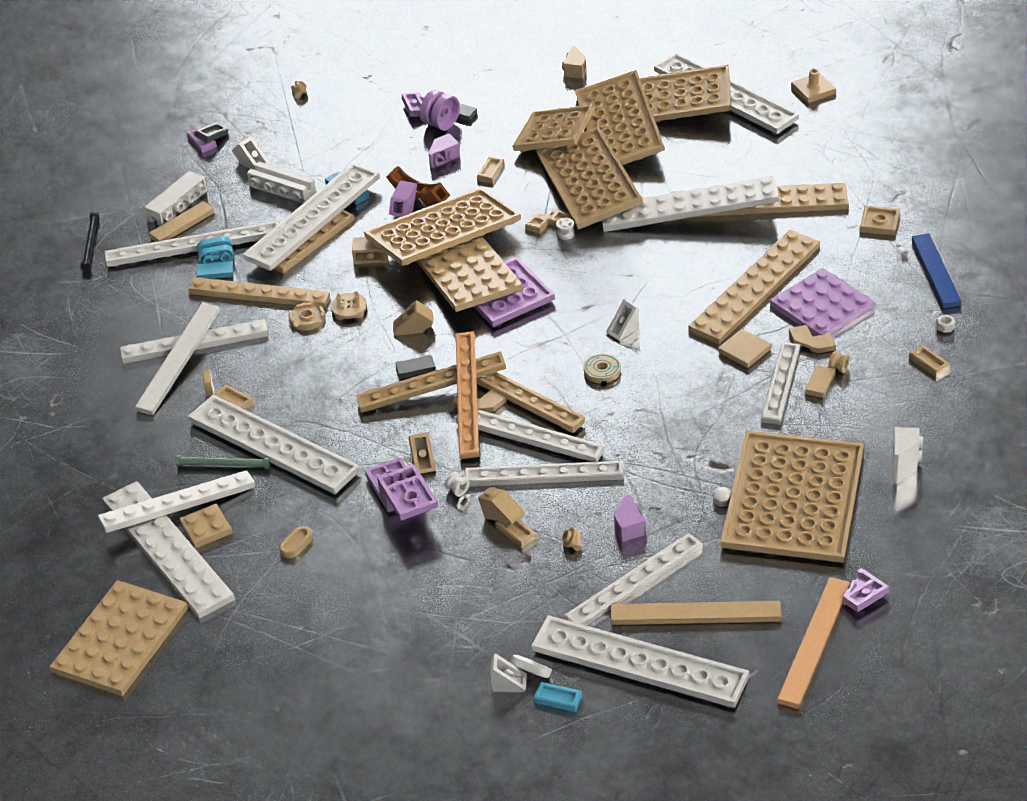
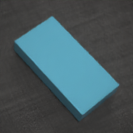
M232 261L197 264V278L216 279L233 277Z
M541 682L534 696V703L576 712L582 698V691Z

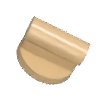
M296 80L291 89L294 97L298 99L302 93H307V85L303 81L299 82Z
M572 527L566 530L562 535L563 545L567 548L572 547L576 551L581 550L580 531Z

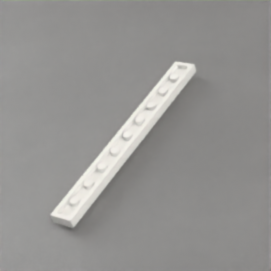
M278 221L107 250L105 251L107 267L170 257L172 255L187 254L197 251V244L201 240L221 236L230 238L232 245L255 242L263 238L279 223Z

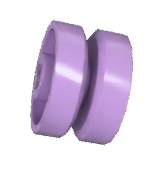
M432 89L421 102L419 110L420 119L423 123L443 131L448 130L458 118L460 101L451 94L438 89Z

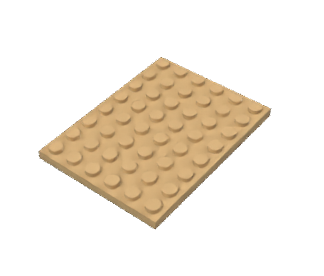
M746 430L721 536L720 548L844 563L864 444Z

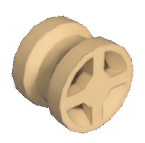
M834 351L830 356L828 367L845 373L850 364V356L847 354L841 355L840 352Z

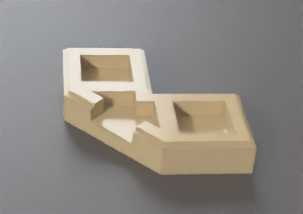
M554 210L550 214L541 215V213L534 214L525 224V229L541 234L549 224L556 226V222L559 219H573L569 213L560 210Z
M807 325L789 328L792 342L800 344V347L810 348L815 353L836 350V344L830 333L812 337Z
M491 389L480 399L477 398L478 410L494 412L507 402L506 396ZM456 398L452 402L453 406L458 409Z

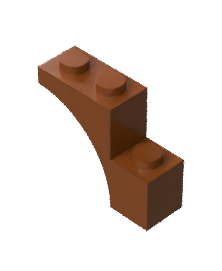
M400 166L395 167L386 176L395 189L400 181L417 183L415 199L419 198L426 207L445 201L451 196L441 182L434 184L420 182L405 173Z

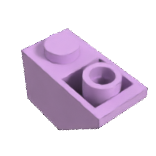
M450 134L434 139L428 153L430 168L460 157L459 142Z
M406 181L398 183L391 196L388 215L402 217L413 213L417 183Z
M630 495L624 497L614 514L615 530L622 542L645 536V527L647 526L645 516L639 513L638 504L636 501L633 502Z

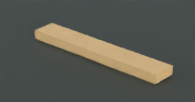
M342 210L274 269L283 274L354 221V215Z

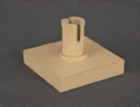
M817 68L809 69V76L791 81V88L807 103L834 95L837 92V88Z

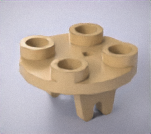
M358 291L341 295L340 292L336 293L337 297L331 303V310L336 319L361 318L364 316L367 302Z

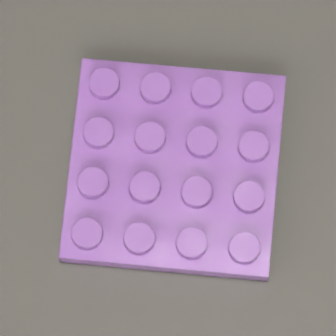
M518 257L504 263L520 280L523 290L473 306L492 327L555 300V293Z
M821 268L771 298L770 306L798 325H807L810 333L818 336L829 333L833 334L875 308V301L826 269Z

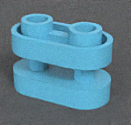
M226 236L201 240L197 244L200 264L232 261L234 258L231 239Z

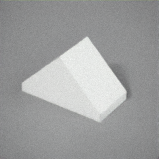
M624 299L606 330L608 334L619 341L639 329V308Z
M494 653L490 668L492 692H524L526 690L527 673Z

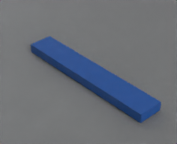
M930 234L912 236V243L942 307L961 306L960 296Z

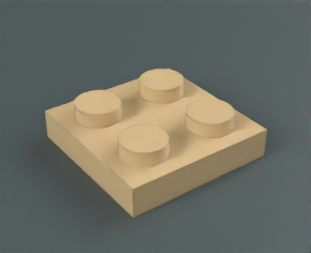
M217 504L180 518V523L195 548L233 534L231 526Z

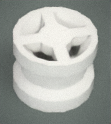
M569 218L559 219L556 222L558 238L562 240L573 238V220Z
M452 472L448 475L444 483L445 488L452 491L457 497L464 495L470 485L469 480L462 478L457 472Z

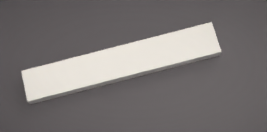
M781 342L761 416L762 423L781 425L800 352V344Z

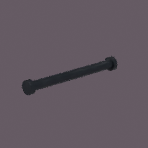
M97 212L89 214L88 236L83 262L80 265V269L85 272L91 269L90 260L97 221L100 218Z

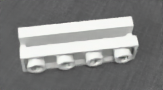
M259 161L255 164V170L250 169L247 172L250 187L300 203H305L317 193L315 179Z
M190 171L187 172L144 207L147 221L153 223L157 220V225L161 226L176 217L207 191L205 177Z

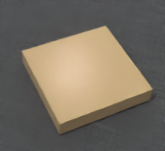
M865 206L859 232L895 236L900 209Z
M741 329L718 347V353L749 368L771 350L772 344Z

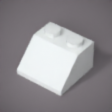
M895 427L893 484L899 483L916 472L918 463L922 462V451H919V448H923V436H919V428Z

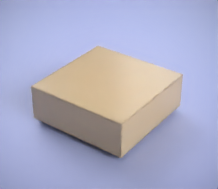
M204 370L203 382L206 396L209 397L214 394L210 370Z

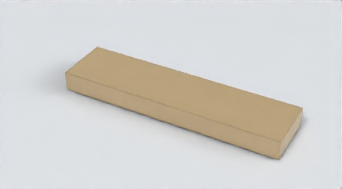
M202 201L149 232V236L156 242L169 240L214 214V208Z

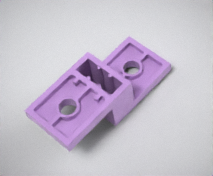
M401 457L365 470L367 479L387 512L395 510L401 521L438 507L437 499L414 464L406 466Z

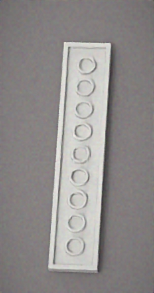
M675 52L654 65V72L667 74L706 67ZM730 79L731 111L776 134L799 119V113Z
M352 163L244 252V260L271 271L380 179V173Z
M775 175L642 197L643 204L604 219L603 229L604 232L776 203L779 202Z
M214 394L188 415L189 422L263 459L269 457L271 463L333 494H336L360 472L359 465Z
M136 481L102 499L109 511H114L152 498ZM167 515L124 528L181 598L188 603V606L199 619L235 600L232 591Z
M549 615L532 643V651L733 708H735L749 678L748 670Z

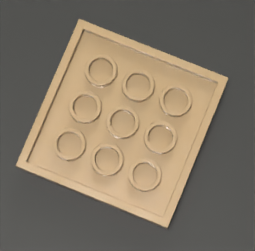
M594 104L533 111L512 145L513 151L525 152L533 149H555L561 146L572 147L576 145L595 112Z

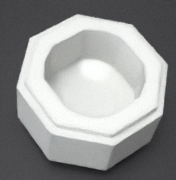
M949 315L939 316L936 320V327L941 332H951L955 328V320Z
M717 488L713 491V503L719 507L728 506L732 491L727 488Z

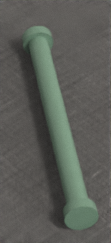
M176 456L177 467L182 465L264 467V469H269L270 467L269 457L264 459Z

